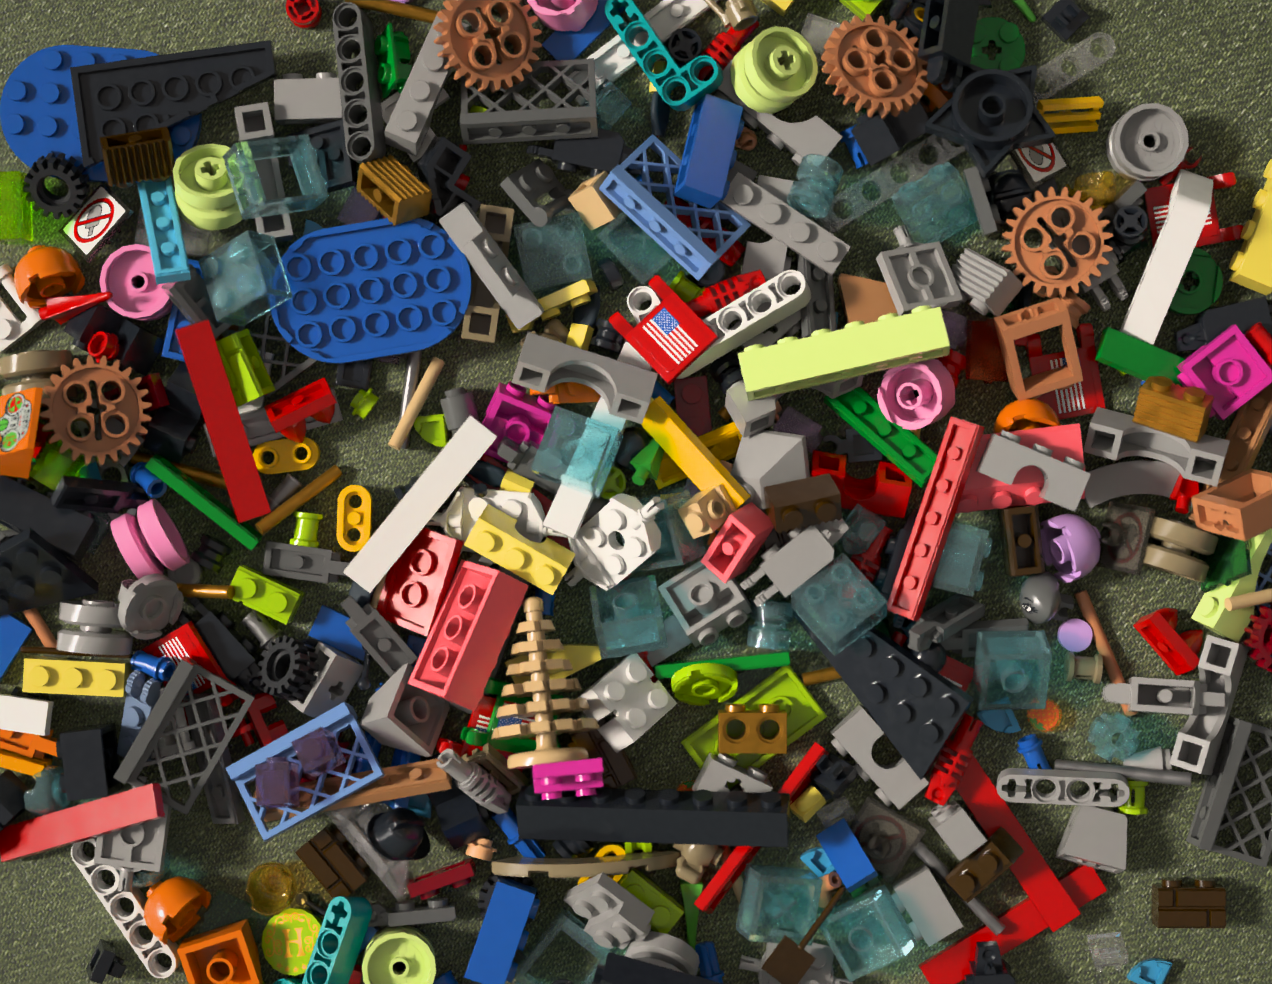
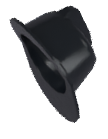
M1026 167L1001 171L988 178L991 191L986 192L989 204H996L1001 218L1000 224H1006L1005 221L1007 219L1016 220L1017 217L1012 209L1017 207L1025 210L1022 199L1027 197L1034 203V192L1037 190L1045 198L1047 197L1048 188L1053 187L1056 196H1058V186L1051 174L1035 182Z
M397 807L388 812L374 815L368 822L366 831L368 840L373 849L386 859L391 861L420 860L425 858L430 852V841L424 828L426 822L411 809Z

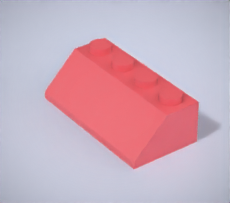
M1079 423L1009 432L1021 437L1019 444L1032 449L1034 443L1053 450L1051 457L1064 462L1067 456L1084 463ZM991 434L982 435L956 513L1051 503L1039 497L1044 485V477L1040 469L1034 465L1021 468L1015 475L1012 485L977 472L976 469ZM1085 490L1082 494L1081 499H1085Z
M461 559L407 684L475 711L483 697L491 672L497 665L498 656L511 632V626L519 608L523 604L529 585L499 570Z

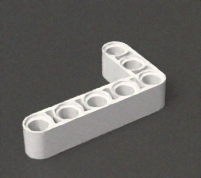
M1180 169L1171 191L1168 215L1126 313L1120 332L1148 344H1154L1209 214L1213 179Z
M796 270L784 271L702 320L719 339L676 379L690 376L804 308L811 299V290L804 276ZM647 286L634 288L627 297L628 308L637 323H640L661 303L656 293ZM790 286H801L796 294H786ZM647 300L652 301L648 309L639 311V307L643 302ZM762 303H771L767 311L763 313L757 312L758 307ZM742 320L740 327L735 330H728V326L732 321Z
M97 837L74 843L71 848V857L146 969L156 978L169 977L181 965L177 952L179 946L170 939H167V945H164L154 934L152 940H146L140 936V925L147 926L144 919V908L147 899L133 880L132 892L117 891L120 870L109 865L94 864V857H88L84 853V842H90L96 847ZM103 870H110L114 874V885H108L103 881ZM122 897L133 901V912H126L121 908L120 900ZM159 953H165L170 956L172 960L171 967H163L159 964Z

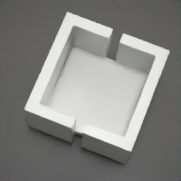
M636 651L617 663L578 697L586 698L590 709L583 711L588 718H596L599 721L612 711L614 712L616 717L597 730L616 753L634 743L677 704L659 680L655 683L652 682L650 678L654 674Z

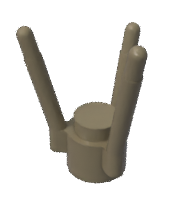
M704 0L720 17L725 28L732 25L735 31H741L752 26L758 20V12L753 4V0H728L725 4L727 8L725 12L714 0Z

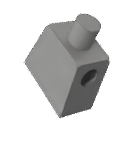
M1095 790V795L1099 796V790ZM1078 805L1071 814L1055 858L1115 874L1124 871L1127 859V816L1112 812V807Z

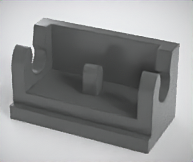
M189 264L191 280L166 283L161 288L190 324L208 319L216 339L235 320L193 265Z

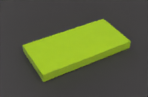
M790 665L781 666L731 703L745 704L746 710H759V704H779V710L787 712V746L827 717ZM718 714L681 741V744L700 769L709 752L717 756L719 754ZM738 719L731 720L726 726L727 734L732 737L740 736L745 730V724ZM765 720L760 725V733L765 737H771L778 731V723L774 720ZM726 753L738 760L736 765L747 770L750 766L759 768L776 755ZM736 778L733 783L727 781L728 788L731 789L739 783L738 779Z

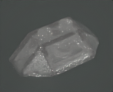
M381 801L325 811L397 901L401 903L408 895L407 884L410 880L411 860L391 861L382 857L373 849L366 832L370 819L379 813L388 812L387 806Z

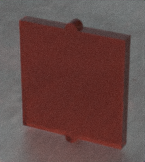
M994 319L967 321L966 380H981L984 384H992L993 381L1009 382Z

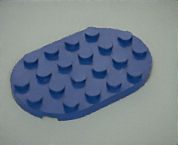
M58 45L42 49L30 55L12 72L1 97V127L10 148L30 168L41 156L46 158L48 153H54L55 158L60 153L66 154V161H69L72 156L77 159L74 163L75 167H78L80 164L83 165L70 67L158 56V54L138 49ZM202 113L168 129L175 162L184 151L196 146L201 132ZM104 161L89 169H84L82 175L88 174V181L108 183ZM53 175L48 176V177H52V178H56V179H61L60 177L53 176Z
M388 218L330 227L308 233L288 247L289 249L275 266L269 285L271 315L283 338L305 356L331 364L352 363L413 353L431 348L444 341L457 329L464 319L472 295V275L464 253L459 250L446 231L434 223L420 218L393 226L392 222H389Z

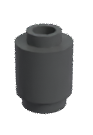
M464 386L444 391L446 398L440 399L447 429L451 430L453 435L470 415L480 422L472 391L465 392Z

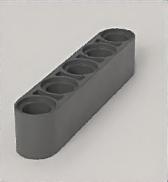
M344 2L335 8L332 21L346 151L353 160L361 165V163L366 164L367 161L371 162L373 159L376 161L378 158L386 157L385 135L377 78V61L374 53L375 42L372 20L356 4ZM357 16L356 22L348 27L349 21ZM361 48L359 55L351 59L353 52ZM364 80L362 88L355 91L356 84ZM367 112L366 119L358 124L360 115ZM371 144L369 153L362 156L363 148Z

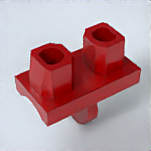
M265 692L255 695L253 702L246 712L250 723L247 724L243 717L232 738L241 735L245 746H249L255 743L250 730H253L262 748L289 733L283 720L266 726L261 714L277 708L272 695ZM239 698L240 701H241V703H242V705H243V703L245 702V700L242 699V698Z

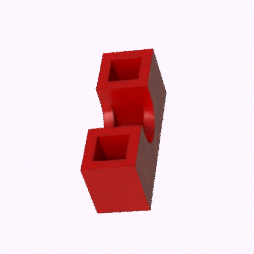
M813 450L809 467L810 477L830 473V477H832L840 491L841 508L881 514L887 517H905L912 490V479L895 464L879 461L877 472L872 477L856 479L845 471L846 455Z

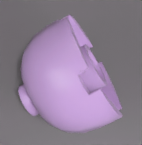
M1062 514L1041 522L1040 525H1044L1043 529L1040 530L1043 550L1042 557L1047 566L1053 564L1059 571L1054 574L1055 577L1064 583H1069L1090 573L1100 557L1101 535L1098 529L1076 514Z

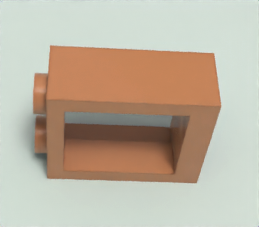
M1059 297L994 317L1009 385L1019 401L1037 399L1044 393L1053 390H1065L1072 387L1075 383L1084 381L1069 312ZM1059 326L1067 365L1023 379L1014 340Z
M1250 468L1219 483L1217 487L1213 486L1191 497L1197 529L1247 541L1272 528V473Z

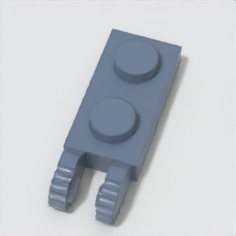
M134 670V672L129 674L125 686L127 694L117 747V754L124 758L157 703L161 692L160 682L150 678V680L144 683L146 676L139 670Z

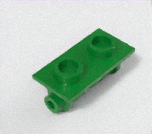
M388 23L382 34L376 37L374 43V53L378 55L379 62L377 78L382 86L383 98H386L392 89L398 90L401 94L412 70V65L400 63H409L411 60L408 37L402 31L393 32L392 23Z

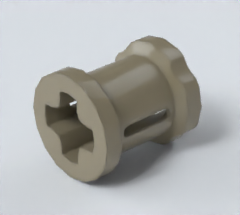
M1068 651L1064 659V680L1071 682L1072 679H1084L1100 684L1103 672L1102 655L1095 654L1094 657L1077 656L1073 652Z

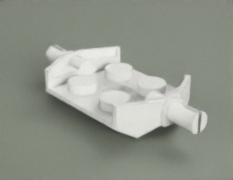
M460 487L449 507L444 509L442 513L436 512L426 524L441 526V528H444L446 535L462 540L465 543L486 506L490 504L516 519V530L528 540L540 543L543 537L547 536L567 538V536L543 526L546 516L541 502L534 493L487 489V495L479 498L474 495L473 488ZM463 543L461 553L462 551L475 552Z
M623 493L609 499L610 502L579 529L575 540L568 537L570 549L576 555L573 558L575 567L564 576L565 581L571 579L567 584L575 586L584 577L608 591L618 585L661 548V531L654 519L655 515L665 507L664 502L658 504L662 499L655 496L649 503L643 506L636 497ZM616 531L623 535L625 540L624 546L620 545L616 540Z

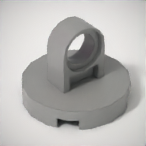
M155 573L143 576L139 580H123L118 594V600L120 601L118 618L120 624L136 639L149 640L157 638L163 634L160 630L168 623L173 625L177 621L183 608V594L178 590L177 584L166 575Z

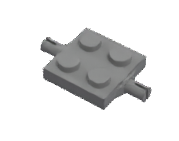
M907 225L896 227L893 232L900 246L894 250L880 252L876 260L898 315L910 314L913 309L925 305H930L932 308L940 307L941 310L959 306L963 298L940 242L927 244L913 242Z
M138 776V779L144 782L147 781V776ZM163 803L164 818L97 837L93 863L109 865L120 870L117 891L132 892L134 872L141 870L163 871L171 806Z
M770 933L766 952L762 958L757 959L741 955L739 969L757 972L759 984H781L761 967L784 936ZM789 937L792 941H794V942H795L796 944H798V945H799L800 942L802 941V940H800V939H795V938ZM813 942L807 944L804 950L816 959L798 984H853L852 979L834 976L832 964L835 947Z

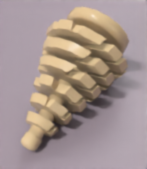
M528 597L523 600V611L526 614V621L518 623L516 635H527V641L513 644L511 656L529 655V661L508 665L506 676H531V681L503 686L501 697H533V701L519 705L501 706L498 708L496 718L535 717V722H530L526 725L514 724L494 728L491 740H510L519 737V739L536 738L535 751L510 755L507 760L508 769L532 768V765L589 759L588 751L583 747L559 748L556 736L563 733L573 734L600 729L596 718H580L578 720H572V718L553 719V715L563 712L586 711L590 707L586 698L569 700V698H551V695L560 692L569 693L582 690L577 678L567 680L566 678H549V674L571 671L573 668L569 659H548L547 653H554L565 649L560 639H546L545 633L555 631V627L551 620H543V600L539 597Z

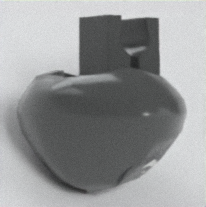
M1045 570V573L1030 575L1022 583L1019 602L1021 610L1029 622L1037 625L1044 624L1051 619L1067 621V608L1073 609L1074 607L1073 596L1060 593L1058 578Z

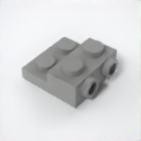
M701 560L658 586L659 591L695 647L700 644L702 646L711 645L718 639L720 631L728 626L731 628L741 626L747 620V614L752 612L733 580L724 583L702 564Z
M603 872L569 889L563 899L573 908L576 914L589 919L583 931L593 937L595 943L607 949L617 946L623 950L633 938L640 942L650 932L651 925L649 923L655 911Z

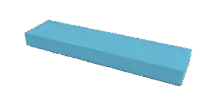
M171 176L162 182H153L150 179L137 182L156 285L191 280Z

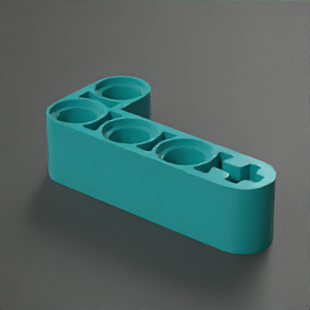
M633 0L606 1V17L661 98L672 109L686 111L697 104L706 93L711 94L722 84L724 79L722 68L712 57L706 55L698 56L680 68ZM622 6L626 8L627 15L633 21L629 25L620 16L618 9ZM640 32H648L647 42L642 46H635V36ZM659 59H666V69L660 74H654V63ZM705 66H712L714 68L713 76L707 81H700L698 78L700 70ZM678 86H684L686 88L684 98L679 101H672L671 93L673 89Z
M338 896L333 898L325 913L304 978L278 979L274 984H348L371 919L372 908L369 901L364 897Z

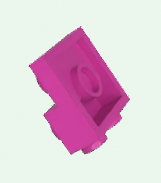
M1234 324L1206 346H1201L1176 366L1181 372L1177 375V379L1183 387H1198L1204 390L1207 395H1213L1214 400L1209 418L1215 416L1220 420L1227 418L1272 383V370L1237 325Z
M509 381L507 385L499 382L482 423L496 434L497 438L484 454L508 463L507 460L497 455V446L504 436L520 445L523 440L529 443L532 440L547 448L561 419V407L553 404V402L549 403V395H539L537 398L527 394L525 387L514 384L512 381Z
M602 758L532 765L534 794H542V800L563 798L562 791L576 790V797L597 795L596 788L603 787Z

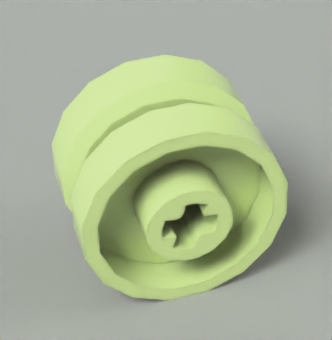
M779 26L763 30L751 42L746 44L734 56L730 67L731 83L737 96L749 108L759 113L774 114L786 109L796 99L803 96L815 84L818 73L817 58L807 40L798 32L788 27Z
M204 144L184 151L176 159L173 168L175 199L178 214L186 223L198 229L221 230L239 223L247 215L250 207L249 171L246 160L238 151L225 145Z
M407 925L387 926L376 932L366 945L362 958L363 981L365 984H433L436 975L434 948L428 937L417 928ZM398 961L403 962L404 969L399 970L394 963Z

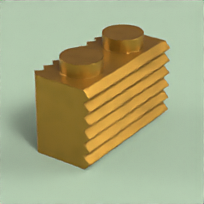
M392 155L384 156L382 159L378 158L376 161L374 159L371 162L367 161L366 164L361 163L358 171L357 192H360L361 196L365 197V200L368 199L369 204L372 203L377 211L380 210L381 215L384 214L385 218H388L393 226L429 214L432 199L430 187L426 183H421L412 175L408 166L400 164Z
M1149 376L1140 387L1132 422L1198 443L1206 432L1214 397L1213 395H1207L1204 390L1198 387H1181L1180 384L1175 385L1167 377Z

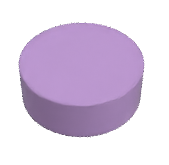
M1070 618L1062 622L1057 632V638L1061 646L1072 652L1085 650L1090 645L1093 637L1089 624L1078 618Z

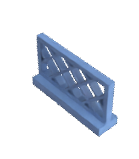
M652 134L629 157L608 174L599 190L699 281L710 267L748 230L751 224L720 202H717L711 209L697 208V204L689 201V207L675 206L673 196L675 185H672L671 173H679L681 159ZM649 148L653 149L661 157V163L647 162L646 150ZM626 169L641 170L642 182L636 181ZM649 171L663 172L664 184L650 183ZM652 191L666 193L667 205L661 204L652 195ZM677 214L689 215L692 228L686 227L677 218ZM699 217L712 218L714 230L700 229ZM720 219H728L738 229L735 232L722 231ZM702 237L715 239L717 248L715 253L702 241Z
M343 702L226 767L231 780L235 781L263 841L267 842L385 776L359 725L358 716L353 706ZM352 727L356 735L352 751L336 746L340 733ZM332 738L330 744L324 743V741ZM317 745L328 748L323 767L306 763L310 750ZM360 745H361V747H362V749H363L365 755H364V754H361V753H358L359 748H360ZM334 750L350 754L345 774L329 770ZM302 754V757H301V760H300V761L294 759V758H296L297 756H299V755ZM356 757L367 759L374 772L362 779L351 776ZM287 762L299 764L293 784L277 779L281 765ZM305 767L321 771L315 791L299 786ZM272 771L271 777L265 776V774ZM327 773L343 778L339 792L332 796L321 793ZM258 778L268 780L269 783L264 799L253 798L247 784ZM349 780L356 781L352 785L348 786ZM275 783L291 787L285 807L270 803ZM297 790L314 794L310 807L303 812L291 809ZM320 796L326 798L325 800L318 803ZM255 802L262 804L260 811ZM268 806L284 811L280 824L271 830H268L264 822ZM290 813L296 814V816L288 820Z

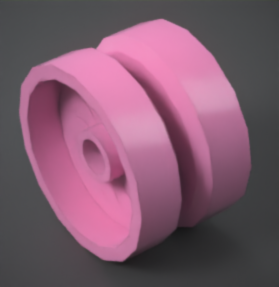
M140 244L123 246L110 254L102 266L99 280L101 293L107 291L113 293V297L106 301L110 308L122 316L145 322L161 319L171 312L173 302L161 288L164 284L156 285L149 246ZM144 278L145 283L143 287L138 288V281H143Z
M151 499L138 506L137 518L129 513H125L111 521V530L117 546L138 579L155 573L163 575L164 566L171 571H175L190 563L188 550L181 534L168 512L156 499Z

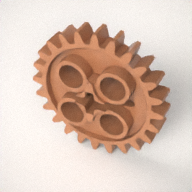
M445 0L443 5L446 9H442L437 13V17L444 22L437 23L433 27L434 30L442 33V36L436 38L434 43L444 47L437 56L448 57L449 59L444 69L447 70L454 67L457 70L453 78L454 80L465 76V87L467 88L477 82L478 92L484 91L488 84L491 92L495 93L500 90V86L507 90L513 86V82L518 84L523 81L522 74L527 75L533 71L529 63L533 64L539 60V57L532 51L542 47L541 43L534 40V37L541 34L542 30L532 28V24L538 20V16L528 17L527 15L531 8L530 4L522 7L519 4L521 0ZM492 8L500 13L501 22H497L492 17ZM462 19L467 20L471 24L472 33L464 30L461 23ZM490 34L492 39H486L484 35ZM505 40L513 45L514 54H510L505 49ZM475 51L480 52L484 56L485 65H481L476 61Z
M867 14L862 22L856 15L850 23L844 20L839 28L835 27L823 47L825 51L821 56V60L826 63L821 70L824 73L830 74L826 84H836L837 88L833 95L844 94L846 97L843 105L854 102L856 113L864 107L867 108L868 117H872L876 110H878L882 119H885L889 111L894 117H897L902 110L908 112L913 104L916 105L928 87L926 83L928 72L925 70L928 62L917 57L919 48L914 46L918 38L912 37L908 39L906 37L908 28L905 27L898 31L895 20L888 26L885 25L883 16H880L877 22H873L871 15Z
M1049 187L1047 197L1045 198L1037 190L1034 192V203L1027 197L1023 198L1022 202L1025 210L1014 207L1012 211L1017 219H1007L1005 221L1012 228V231L1001 234V237L1010 240V244L1001 248V251L1011 252V257L1004 263L1005 265L1015 263L1016 268L1012 273L1015 276L1019 274L1024 276L1022 280L1023 286L1027 285L1030 281L1034 283V294L1041 287H1045L1046 297H1051L1054 289L1058 290L1060 297H1065L1066 287H1070L1071 291L1077 294L1079 293V282L1086 287H1090L1091 281L1088 276L1092 275L1099 278L1102 274L1096 266L1108 265L1109 263L1102 257V253L1113 250L1112 247L1104 245V240L1113 237V234L1103 232L1102 228L1109 224L1110 221H1099L1097 217L1103 211L1102 207L1092 211L1090 206L1093 198H1089L1082 203L1080 201L1081 191L1079 190L1072 198L1068 197L1067 187L1061 190L1059 196H1056L1053 187ZM1061 209L1068 214L1069 222L1066 227L1060 228L1053 224L1051 216L1055 210ZM1038 218H1043L1053 236L1059 237L1061 235L1064 238L1061 246L1076 262L1075 267L1069 265L1066 257L1058 247L1053 250L1050 248L1049 244L1052 242V238L1037 222ZM1035 230L1041 235L1042 242L1038 248H1030L1025 244L1024 235L1026 231ZM1081 236L1088 241L1089 250L1085 255H1079L1074 252L1072 242L1075 237ZM1048 257H1055L1060 260L1062 269L1058 275L1053 276L1046 272L1044 263Z
M88 355L86 365L82 366L81 362L74 358V369L70 370L63 364L60 367L63 377L53 373L50 376L55 387L46 385L43 387V391L50 398L41 399V406L48 409L39 413V419L48 420L49 423L42 427L41 430L42 432H53L54 435L48 443L51 445L60 442L62 444L58 452L60 455L68 449L72 451V462L79 455L84 456L85 466L89 465L92 457H96L99 466H103L105 456H109L110 460L116 463L118 461V451L128 457L130 450L127 445L130 444L138 448L141 443L135 435L145 436L148 432L141 426V423L151 421L152 417L143 414V411L151 408L152 403L142 402L141 398L146 396L149 391L148 389L138 390L136 388L142 379L141 377L133 380L129 378L132 370L131 367L123 372L118 370L120 360H116L110 367L107 366L106 356H102L99 364H94L92 356ZM90 381H94L96 385L97 408L104 410L98 418L102 437L100 441L95 439L94 415L86 411L92 405V396L89 388ZM107 384L116 386L119 389V398L113 401L107 400L102 395V387ZM73 387L82 389L85 394V401L79 404L70 402L66 395L67 390ZM109 418L119 419L124 426L123 432L120 434L110 433L105 426L106 420ZM75 421L86 423L89 428V435L83 438L74 436L70 429L71 424Z

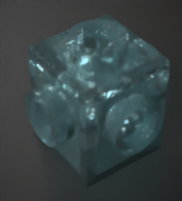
M1103 712L1100 717H1096L1088 731L1089 737L1087 741L1096 746L1095 754L1109 762H1112L1114 757L1124 761L1126 756L1131 757L1139 745L1137 737L1140 732L1131 727L1134 721L1116 712L1112 717ZM1115 733H1121L1114 745L1112 743V736Z

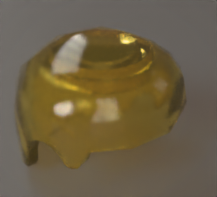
M1112 171L1080 175L1076 177L1073 189L1070 188L1069 184H1066L1068 197L1072 198L1079 190L1081 191L1080 201L1082 203L1089 198H1093L1090 206L1092 211L1111 205L1116 196V179Z
M276 861L261 863L250 873L245 892L251 899L252 910L268 917L280 914L292 904L297 893V884L293 873L286 865Z

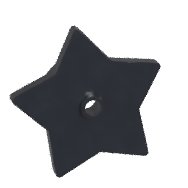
M970 63L969 66L963 67L960 86L953 91V97L925 123V132L963 145L983 178L989 177L1012 150L1051 144L1055 137L1054 131L1033 104L1037 74L1036 65L1005 71L1000 69H983Z

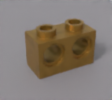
M725 704V710H718V752L787 754V712L779 710V704H759V710H746L745 704ZM734 719L741 720L745 724L744 732L737 737H732L726 732L727 724ZM771 719L778 723V731L775 735L765 737L760 733V725L765 720Z

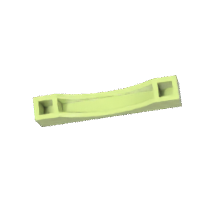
M1272 528L1247 541L1234 539L1191 617L1193 620L1216 634L1239 643L1245 632V627L1251 621L1249 617L1254 615V606L1228 611L1225 608L1224 601L1229 597L1255 592L1262 562L1272 543Z

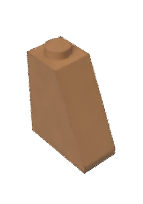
M843 273L838 276L837 285L846 324L855 321H864L867 324L878 321V318L883 315L897 313L885 282Z

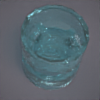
M805 155L796 174L798 181H793L787 196L788 205L808 217L823 218L827 216L834 199L833 193L837 191L844 171L836 161L823 155Z
M751 599L750 609L752 612H750L749 617L754 620V624L748 627L747 646L773 650H789L791 631L786 627L787 624L793 621L794 603L766 600L757 607L753 602L754 599Z

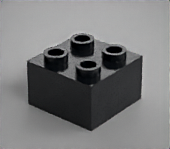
M115 722L79 726L60 733V739H57L56 752L58 759H63L64 773L60 775V786L62 793L67 794V801L107 797L123 788L122 782L113 778L120 767L119 754H117L118 743Z

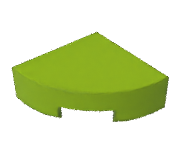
M444 414L418 416L413 425L425 441L439 447H444L449 442Z

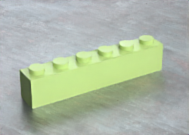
M930 305L917 307L911 311L912 313L898 316L897 313H890L879 317L876 322L865 324L864 321H855L844 326L845 329L831 332L830 329H820L812 332L811 337L797 339V337L791 336L780 339L776 345L764 347L763 344L748 346L744 349V352L738 353L748 401L949 355L950 344L941 308H932Z

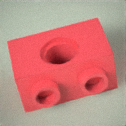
M752 502L729 515L700 562L724 583L747 570L773 530L774 526L770 518Z

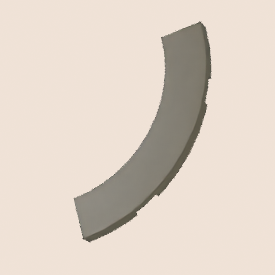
M655 849L652 850V853L639 852L591 858H528L514 856L492 861V873L494 875L530 877L532 873H548L549 878L594 877L602 872L607 876L628 874L631 868L639 867L645 868V871L675 867L677 866V859L681 857V852Z

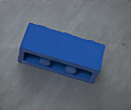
M707 93L695 105L673 196L709 209L720 200L725 199L730 187V181L726 180L728 171L732 169L737 157V151L734 150L735 141L740 137L744 127V120H741L742 106Z
M502 876L498 877L464 978L481 984L513 982L518 963L513 962L516 950H524L529 931L524 930L527 918H535L540 904V900L535 898L537 888Z

